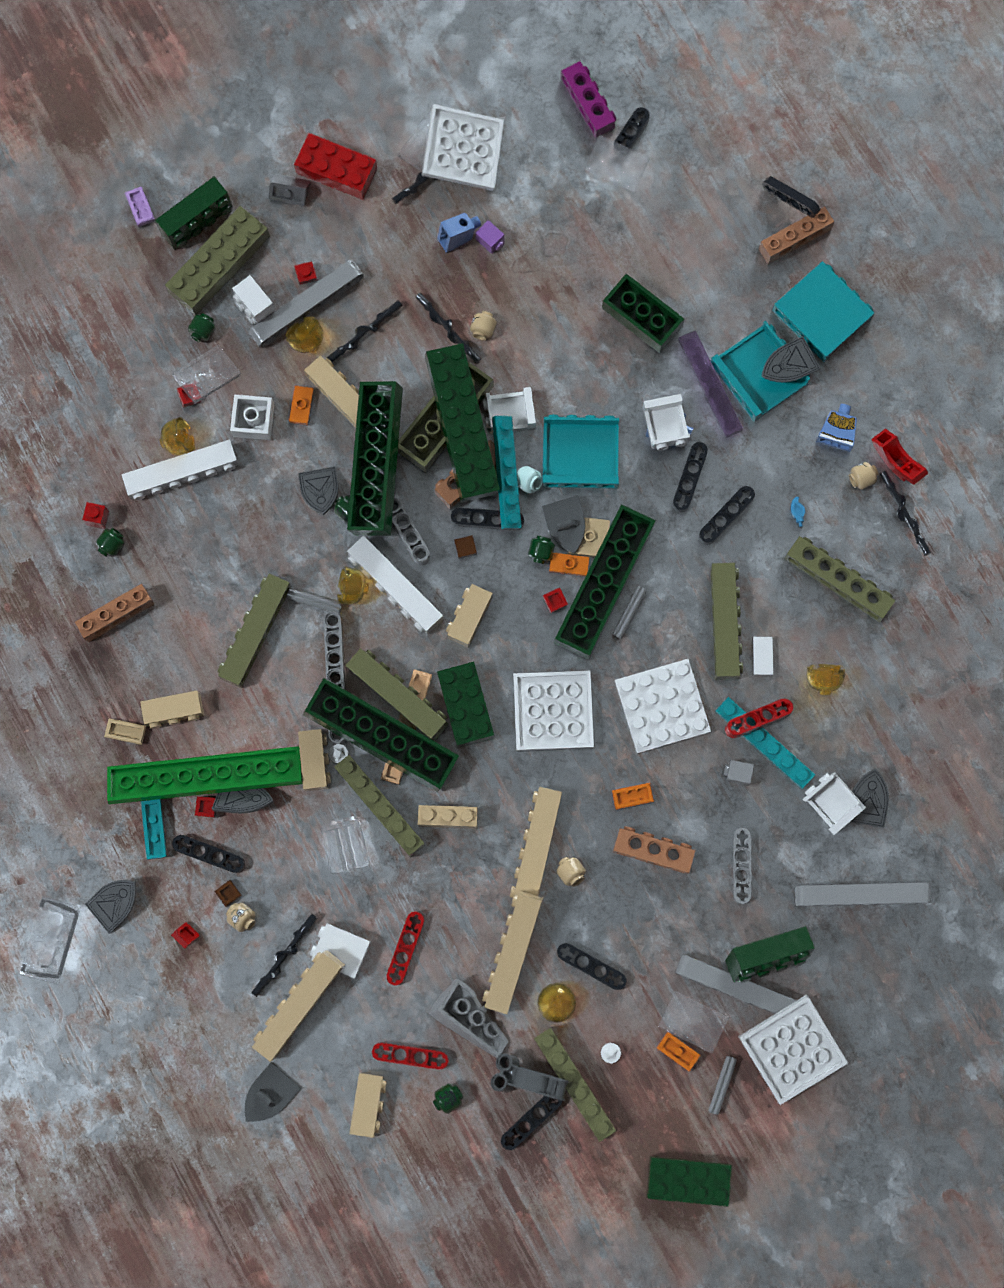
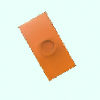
M295 386L289 418L290 423L309 424L314 393L313 388Z
M553 553L549 572L586 577L589 557Z
M650 783L612 790L616 810L654 802Z

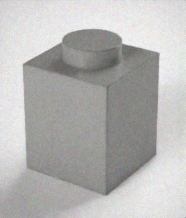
M730 760L729 765L725 764L723 776H726L727 782L749 786L754 764Z

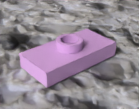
M142 186L125 192L137 226L141 227L154 222L155 218Z

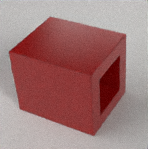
M86 502L82 521L87 526L105 529L110 511L104 505Z

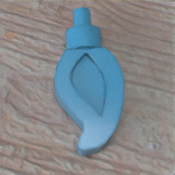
M795 497L791 503V515L796 519V523H799V527H803L805 508L799 503V497Z

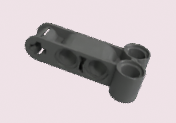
M503 1053L497 1057L496 1067L500 1072L494 1074L491 1078L490 1084L493 1090L508 1093L514 1087L565 1101L564 1094L567 1083H570V1081L520 1067L519 1059L514 1055ZM507 1059L510 1060V1065L508 1068H506L505 1065ZM504 1078L505 1084L501 1087L500 1082Z

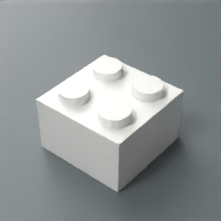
M250 275L232 288L235 294L233 295L236 301L235 304L241 312L244 311L246 313V317L252 325L258 324L275 312L272 301Z
M234 395L230 427L232 436L271 440L275 405L273 399L270 397Z

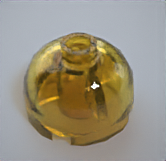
M315 317L303 318L304 322L299 324L297 321L288 329L286 340L297 352H315L323 341L324 331Z
M182 417L171 419L161 429L160 444L172 455L180 456L195 449L193 434L189 435L188 429H190V426Z
M344 566V569L341 570L338 582L341 595L337 594L338 604L353 605L361 601L364 594H368L369 583H366L365 576L360 570Z
M819 664L818 668H814V665H809L806 667L807 682L811 688L819 691L820 695H831V691H836L842 686L845 678V667L840 669L839 665Z
M553 983L544 987L537 1000L538 1011L542 1017L554 1023L564 1022L569 1019L574 1013L577 1003L571 988L560 983Z

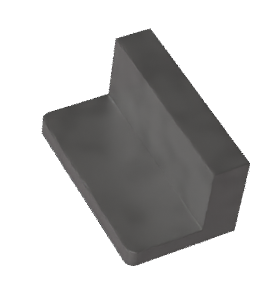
M275 174L270 181L269 199L305 206L307 189L311 181Z

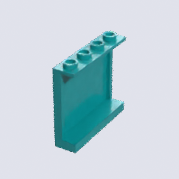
M823 261L780 298L772 309L799 338L804 337L810 350L823 363L830 357L831 353L868 320L871 321L875 314L873 308L868 303H864L860 299V295L855 290H851L847 286V282L842 277H838L834 273V269Z
M766 320L760 328L722 354L714 355L710 360L712 368L754 422L807 386L810 381V374L796 381L785 383L774 382L761 377L763 368L771 354L786 344L782 338L780 339L777 336L774 326L768 324Z
M554 414L544 417L543 488L618 489L619 418H615L612 415L604 416V418H596L594 415H587L585 417L567 415L566 417H559Z

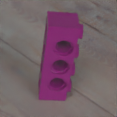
M581 61L561 70V80L595 138L615 129L616 116L612 110L608 109L606 98L598 92L599 87L597 83L591 80L587 66H583ZM578 82H583V83H585V84L582 85V86H580V85H578L577 83H578ZM587 97H592L593 100L589 101V100H586L585 98H587ZM601 112L602 115L597 116L594 113Z

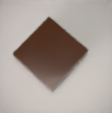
M473 535L454 539L459 559L477 555Z
M232 880L227 881L214 891L225 907H228L242 896Z

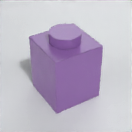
M489 220L476 232V240L491 254L503 247L505 242L504 234Z

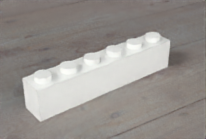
M226 440L121 475L128 496L131 500L137 501L144 499L149 494H160L167 488L175 489L186 482H197L199 478L204 476L212 477L217 475V472L223 470L231 471L239 463L231 441Z
M362 536L347 550L348 560L355 567L359 565L363 569L361 573L368 580L371 578L375 582L374 586L381 593L384 591L389 596L387 599L394 606L398 605L402 609L400 612L406 619L411 618L415 622L414 626L420 633L424 631L428 635L444 619L443 615L365 536Z

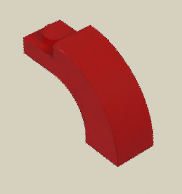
M886 428L871 439L879 456L903 482L907 480L914 485L928 474L925 467L906 453L897 436Z

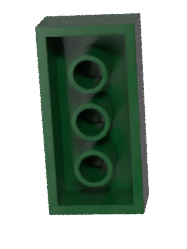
M213 176L158 217L155 222L161 235L176 250L177 248H182L190 238L198 236L205 227L213 225L221 215H226L233 206L228 192L216 177Z
M627 273L602 301V309L658 353L666 347L684 324L685 318Z
M474 661L437 671L457 748L495 739Z
M805 926L735 947L731 950L725 962L733 983L737 981L744 983L757 975L764 977L770 974V971L777 970V972L787 969L789 965L795 964V966H800L806 963L807 958L811 956L810 954L815 947Z
M650 1156L646 1197L647 1199L729 1207L732 1165Z

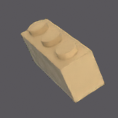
M471 584L470 588L465 589L462 596L464 601L462 605L458 604L454 612L456 618L454 622L450 621L446 629L448 639L468 648L493 598V593L474 584Z
M198 691L140 702L144 725L150 727V729L162 727L161 724L169 723V725L180 724V720L185 719L196 721L199 720V717L204 716L201 695Z
M321 729L299 731L303 789L305 791L328 789V784H331V774L327 772L326 765L329 764V754L325 753L324 748L325 745H328L327 734H323Z
M419 805V827L477 829V807Z
M359 1073L350 1134L372 1138L375 1137V1133L379 1134L381 1122L377 1121L378 1113L383 1111L384 1101H380L381 1093H385L387 1081H383L384 1076Z

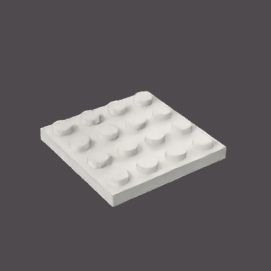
M433 104L431 107L422 176L493 191L495 188L504 120Z
M689 659L614 681L637 754L711 733Z
M590 671L513 674L516 751L594 748Z
M807 995L738 1036L780 1105L848 1064Z

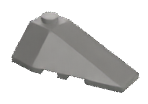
M457 978L438 997L429 1014L447 1028L497 1058L504 1050L508 1040L497 1024L486 1013V1008L480 1004L475 992Z

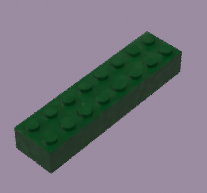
M463 343L426 351L425 361L460 501L465 502L498 494L500 488Z
M396 381L360 382L347 531L353 535L391 536L403 388Z
M621 504L555 637V644L588 660L590 659L655 526L656 520Z
M325 678L321 681L302 714L436 792L442 788L459 757L456 753Z

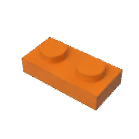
M669 1032L665 1034L656 1047L689 1072L700 1057V1054Z

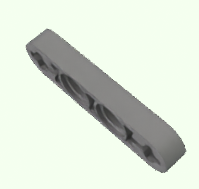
M739 828L733 834V899L737 904L741 905L746 904L751 899V833L746 828ZM741 831L744 835H747V838L743 841V846L748 845V848H736V845H741L740 838H737ZM739 851L747 853L748 857L745 862H740L737 859ZM743 870L747 873L746 881L742 882L737 879L738 871ZM736 884H748V888L743 887L744 894H747L743 901H741L740 897H737L741 887L737 888Z

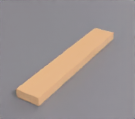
M414 669L409 686L413 687L419 693L417 697L423 700L426 698L432 674ZM400 713L398 721L416 730L417 727ZM385 763L381 780L400 785L403 772Z

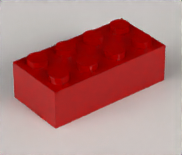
M308 133L294 163L296 174L361 200L364 199L378 169L376 159L311 133Z

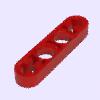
M783 698L738 716L726 724L725 733L730 738H738L784 719L793 711V704L790 700ZM781 706H783V707L786 706V707H787V710H786V711H785L784 709H783V710H780L778 713H777V711H776V710H778ZM763 711H769L772 714V719H766L763 716ZM746 718H753L756 722V725H748L746 722ZM740 724H742V727H740L737 731L731 730L732 726L737 727Z
M411 912L406 918L386 976L387 981L391 985L398 986L405 979L424 925V917L419 912ZM415 915H418V919L421 920V923H417L414 928L418 930L417 934L411 930H406L407 926L412 927L413 922L410 921V918H414ZM406 934L414 936V942L411 945H406L403 941V937ZM401 952L406 953L408 956V960L404 964L398 963L396 959L397 955ZM394 963L399 967H405L404 971L399 970L398 975L401 976V979L396 980V982H392L393 978L390 977L391 973L395 974L397 969L393 968Z
M377 1043L372 1048V1055L378 1061L438 1070L444 1069L449 1062L447 1054L441 1051L388 1043ZM383 1046V1050L390 1051L389 1047H393L391 1053L392 1060L388 1059L389 1055L383 1054L382 1058H380L379 1054L375 1053V1050ZM398 1049H403L406 1052V1057L402 1061L397 1060L395 1057V1052ZM417 1052L425 1054L426 1059L423 1063L419 1064L415 1061L414 1056ZM429 1052L433 1053V1058H438L439 1055H442L445 1063L437 1066V1062L431 1061V1066L427 1065Z

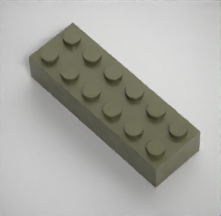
M239 206L165 284L168 293L191 313L197 315L270 238L268 228L242 206Z
M468 362L478 405H480L486 397V393H489L494 387V381L487 374ZM434 396L401 436L398 443V453L425 473L447 447Z

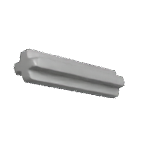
M638 586L613 631L615 637L619 639L623 637L646 594V589Z
M294 589L288 590L287 599L338 614L342 610V604Z
M727 1056L709 1107V1112L718 1115L737 1061L733 1057Z

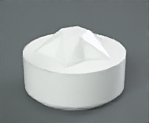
M336 744L329 750V757L335 764H338L349 755L347 748L341 744Z
M607 1043L601 1049V1057L607 1063H615L621 1056L620 1048L614 1043Z

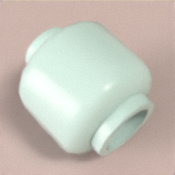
M523 466L517 471L519 489L530 494L541 488L543 481L539 471L529 466Z

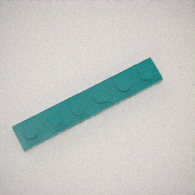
M496 415L492 417L497 480L500 488L498 494L501 529L518 530L522 527L512 416Z
M729 697L715 711L727 723L731 719L746 714ZM746 718V722L748 725H756V722L753 718ZM742 724L737 727L732 726V728L737 731L742 727ZM763 727L742 736L801 790L815 776L808 767Z

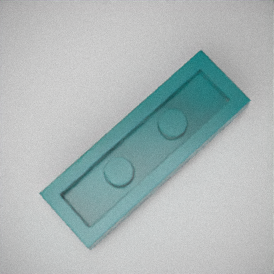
M161 799L141 801L146 859L167 858Z

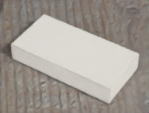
M753 637V676H773V637Z

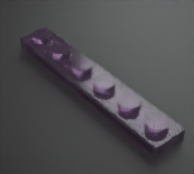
M696 330L679 337L678 341L724 437L727 438L741 432L743 428Z

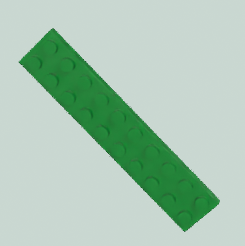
M297 746L108 766L107 802L108 804H119L302 784L300 748Z

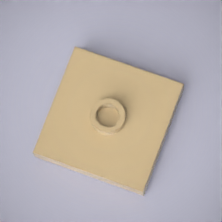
M584 517L585 533L583 541L575 554L569 551L568 554L595 557L609 530L610 520Z

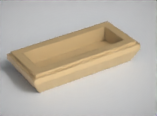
M109 718L104 737L142 745L146 726Z

